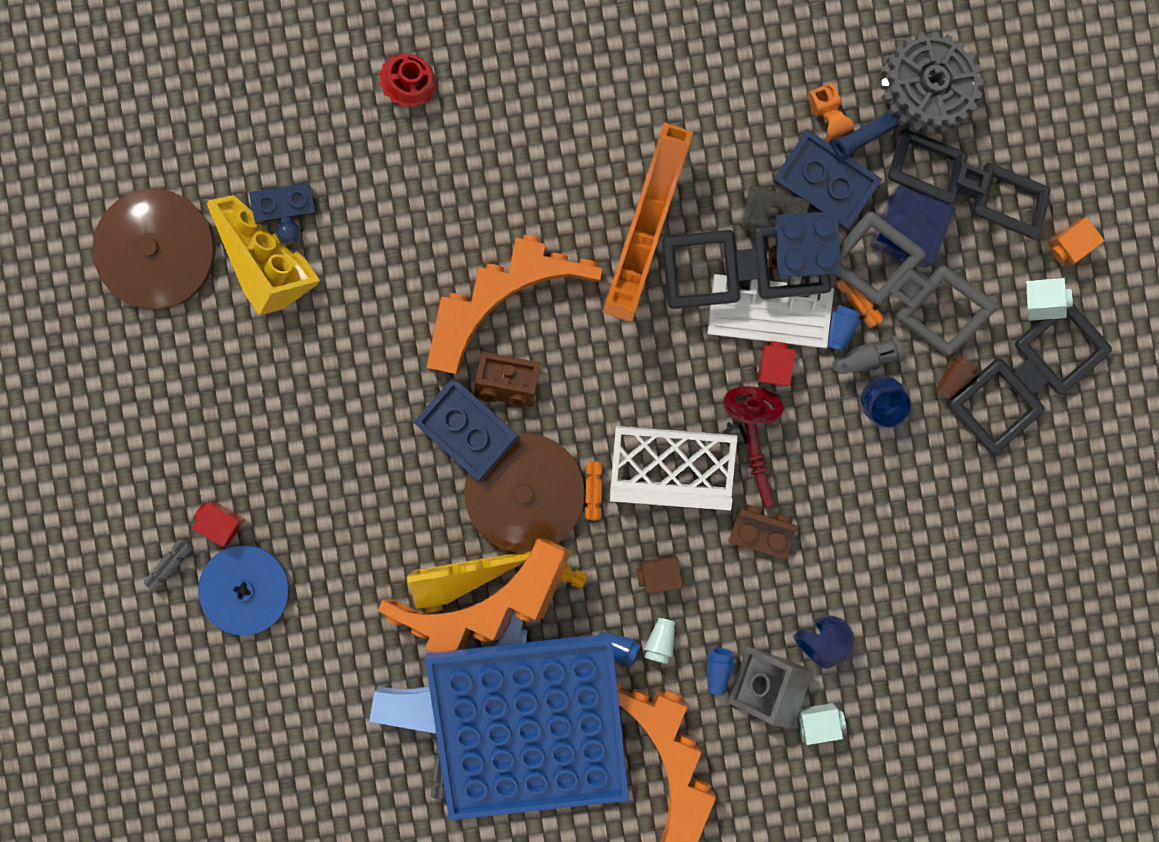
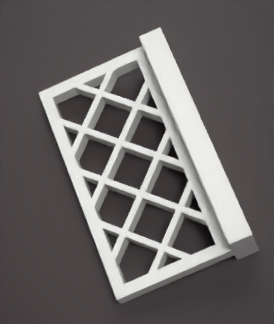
M616 426L610 501L731 510L737 435ZM621 434L634 435L641 444L628 454L620 445ZM641 436H650V437H649L648 439L644 440ZM656 437H663L671 444V447L658 457L648 444ZM671 438H676L679 440L676 443H674V441ZM687 439L695 440L701 446V449L689 459L679 448ZM702 441H710V442L707 443L706 445H704ZM717 442L730 443L729 453L718 461L709 448ZM645 447L655 460L642 470L632 457ZM676 450L685 462L672 472L662 460ZM620 452H621V453L624 455L625 458H623V459L619 462V456H620ZM706 452L715 465L702 475L692 462ZM627 461L638 471V474L631 480L618 479V469ZM728 461L726 470L722 465ZM659 463L668 476L661 482H652L646 473ZM688 466L699 477L690 485L682 484L676 477ZM720 468L726 475L725 487H713L706 478ZM641 477H643V478L645 479V481H638V480H639ZM673 479L676 484L668 482ZM703 481L706 486H700L699 484Z

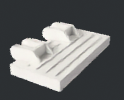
M714 274L712 293L728 291L726 289V275ZM811 275L809 283L819 282L818 275ZM802 276L791 277V285L800 284ZM754 279L749 282V290H740L741 298L737 303L710 305L707 335L765 342L777 341L791 345L827 348L834 288H831L829 293L808 295V298L796 296L763 300L759 297V293H757L758 281ZM770 281V287L787 285L785 282Z

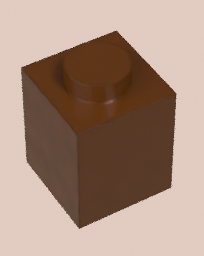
M676 555L642 560V568L636 569L639 587L645 586L647 594L683 588L679 561Z

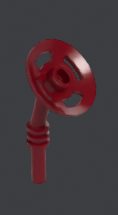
M754 386L736 387L725 394L723 406L729 415L745 423L750 456L747 460L751 462L749 468L753 469L751 475H755L763 508L774 506L766 474L768 471V467H765L767 462L763 460L765 455L761 454L757 425L770 424L779 420L783 415L784 405L777 395L766 389ZM740 397H752L740 403L735 400ZM763 400L771 404L774 410H771L769 405L765 403Z

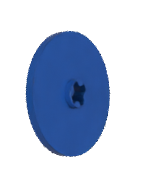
M251 545L233 546L216 554L205 566L199 580V601L207 618L219 629L234 635H252L266 630L281 617L289 599V581L282 564L268 551ZM247 583V589L251 590V594H247L242 598L241 591L237 590V586Z

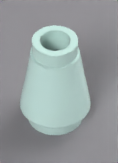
M658 618L644 648L646 650L645 658L668 664L669 658H673L674 627L676 622Z

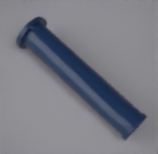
M886 112L845 137L833 139L832 147L835 154L840 160L845 161L849 159L851 153L900 126L898 115H890L889 112Z

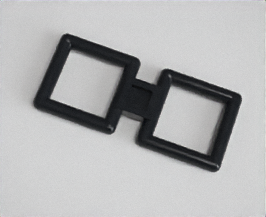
M903 129L900 132L888 172V179L948 205L955 204L958 193L975 199L972 210L975 216L1033 240L1041 237L1051 192L1048 186L993 163H986L983 166V170L967 164V154L959 149L920 133L912 132L910 129ZM910 143L954 161L947 190L902 172ZM993 177L1037 195L1031 225L986 207Z
M775 225L759 226L753 230L754 249L736 250L735 234L732 230L673 235L662 239L668 306L671 309L737 303L741 298L739 281L754 279L758 281L759 297L763 300L829 293L832 288L831 275H818L819 282L770 287L766 238L776 237ZM723 243L728 291L679 296L675 248Z
M1074 303L1072 307H1067V316L1097 349L1063 380L1055 374L1030 345L1058 319L1039 320L1015 342V347L1025 357L1019 365L1012 370L1003 359H995L948 401V407L990 454H998L1044 413V405L1034 395L1044 384L1048 383L1058 395H1064L1112 352V346ZM999 373L1030 409L994 440L963 404Z

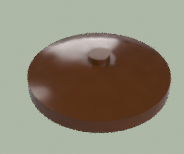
M143 189L123 196L114 202L103 214L94 234L93 259L102 282L122 301L144 309H168L188 301L205 285L215 262V239L207 218L192 202L167 190Z
M517 433L520 438L482 482L477 481L469 473L467 474L464 494L468 515L475 528L486 540L501 549L525 553L532 551L537 539H547L557 544L571 532L582 512L584 483L576 461L559 443L538 434Z

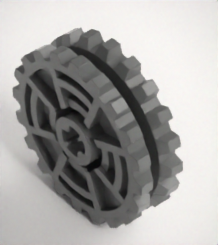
M932 31L929 37H926L924 32L915 36V40L911 37L907 38L903 45H899L894 54L890 55L886 61L888 65H885L881 71V75L885 79L879 82V86L885 90V94L881 98L884 103H889V114H897L899 117L898 123L901 126L907 123L910 125V131L916 133L919 129H922L925 135H931L936 130L940 135L948 131V127L952 130L956 128L960 122L968 117L969 113L971 114L977 108L974 102H978L982 97L983 93L978 88L984 85V80L978 77V73L981 71L980 65L974 64L972 61L975 55L973 52H965L964 43L961 41L957 44L952 42V36L948 34L941 38L938 32Z

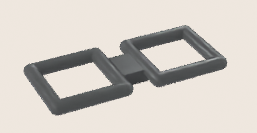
M868 212L840 244V262L871 227L910 256L879 290L872 287L843 264H841V274L835 275L877 305L883 304L891 294L895 295L906 303L897 313V320L945 356H953L996 311V303L946 266H940L929 279L915 269L924 259L925 251L877 214ZM943 281L947 282L981 308L949 343L912 316Z

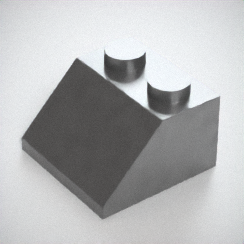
M747 646L727 703L771 725L794 728L813 671L790 660Z

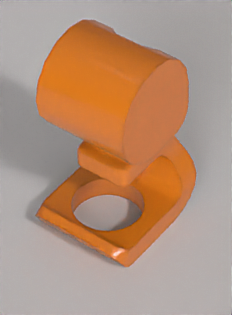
M832 82L808 92V100L812 112L815 116H823L825 124H828L827 135L824 139L826 142L831 144L833 139L837 137L843 138L854 131L853 121L841 111H838V108L841 107V99Z

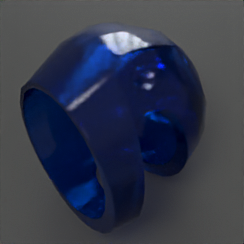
M879 376L869 381L863 388L861 404L865 415L871 422L882 427L891 428L903 423L909 416L912 408L910 391L896 379L889 376Z
M833 615L822 616L814 620L820 634L815 635L798 629L793 636L795 642L804 653L824 669H829L844 662L850 657L855 644L854 633L849 624Z

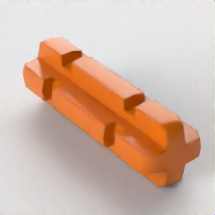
M842 279L836 283L842 293L846 292V298L854 309L860 311L861 315L863 314L865 317L863 320L869 328H873L882 322L884 317L878 309L874 310V304L871 300Z
M590 461L586 464L588 478L586 479L585 503L588 504L585 507V518L587 520H600L601 507H599V503H602V479H600L602 463Z

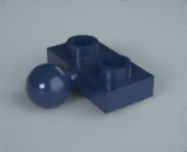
M310 183L249 192L255 224L279 220L280 224L277 226L276 236L283 244H294L300 237V229L296 223L292 222L291 218L315 214Z

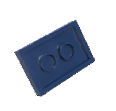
M807 129L772 181L818 212L838 211L839 226L847 231L882 178L850 157L845 161L840 160L831 144Z
M453 377L413 422L479 482L483 481L520 438L513 429Z

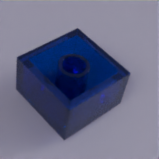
M899 185L891 191L881 218L925 251L924 259L917 266L926 268L933 265L956 208ZM875 230L869 245L870 247L902 260H906L910 256Z

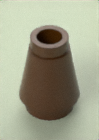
M959 354L955 360L951 359L935 390L950 400L976 377L974 374L979 368Z

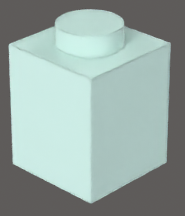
M1065 278L1026 281L1028 321L1066 318L1067 307L1073 306L1072 289L1065 288Z
M833 703L800 709L798 716L802 739L807 745L843 739L842 729H846L844 714L842 711H838Z

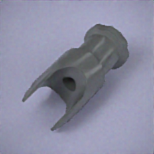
M893 335L888 341L875 345L868 343L856 347L847 355L836 358L832 363V367L841 374L854 371L868 372L878 369L881 364L893 360L903 361L904 352L898 337Z

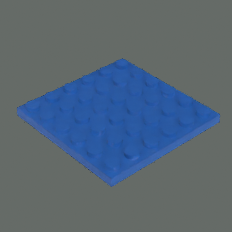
M611 633L425 654L449 820L629 801Z

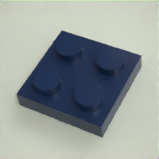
M838 211L775 216L778 277L841 274Z

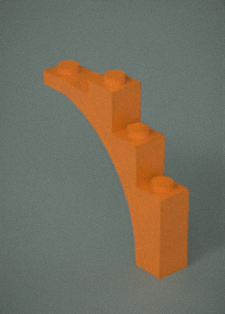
M665 122L663 124L602 313L611 315L616 319L633 321L655 248L691 142L692 131Z
M524 234L523 239L516 238L509 273H505L502 266L487 264L486 268H478L471 302H467V296L450 293L449 298L441 296L426 368L459 375L462 359L472 336L487 315L504 300L526 287L556 278L573 277L600 283L603 268L597 267L598 262L580 259L579 263L568 261L567 255L551 252L550 257L545 256L546 244L541 243L540 237Z
M537 539L528 559L508 584L483 602L460 611L425 613L417 611L395 599H386L381 601L378 612L386 615L385 620L394 625L402 626L404 624L412 628L411 633L420 638L428 639L429 637L425 649L433 653L466 649L473 631L475 638L490 643L491 640L502 639L514 610L516 611V617L527 622H532L533 619L544 618L572 551L547 539Z
M616 681L619 706L631 714L646 730L658 749L667 772L669 810L660 842H698L716 796L714 791L710 789L711 785L700 779H694L693 782L690 781L702 752L699 745H696L697 741L692 737L684 734L676 737L687 709L685 701L681 700L683 696L668 689L665 690V693L657 690L653 701L649 700L650 695L637 689H633L631 693L622 689V684Z

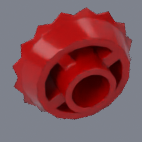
M400 53L397 56L390 57L387 62L382 64V70L378 73L380 76L379 85L383 88L384 95L390 97L392 103H399L402 107L411 106L415 108L419 104H426L427 100L433 97V91L437 88L435 83L436 76L432 72L431 66L423 58L414 54Z

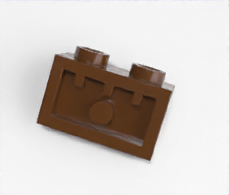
M482 352L475 380L474 396L486 402L500 401L510 403L518 408L533 407L541 362Z
M748 504L746 509L738 508L728 542L787 560L794 533L798 532L799 529L798 525L792 523L793 518L776 513L774 518L763 515L764 509Z

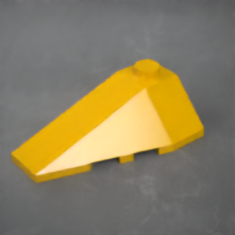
M232 195L208 201L207 206L241 288L259 316L286 308L319 284V278L306 259L297 251L292 253L278 240L276 233L272 235L260 223L255 224L253 212L237 197Z
M531 552L513 553L414 570L407 576V581L416 609L424 608L425 613L443 610L442 605L452 602L525 563Z

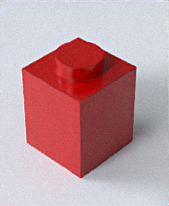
M770 341V346H763L756 382L784 387L790 386L796 350L788 349V343Z
M212 501L207 502L206 505L202 504L197 509L193 517L196 522L192 529L218 545L225 547L232 543L245 519L218 502Z

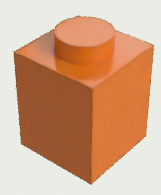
M1084 217L1075 221L1048 243L1052 247L1051 253L1059 263H1064L1065 266L1078 262L1105 240L1090 220Z

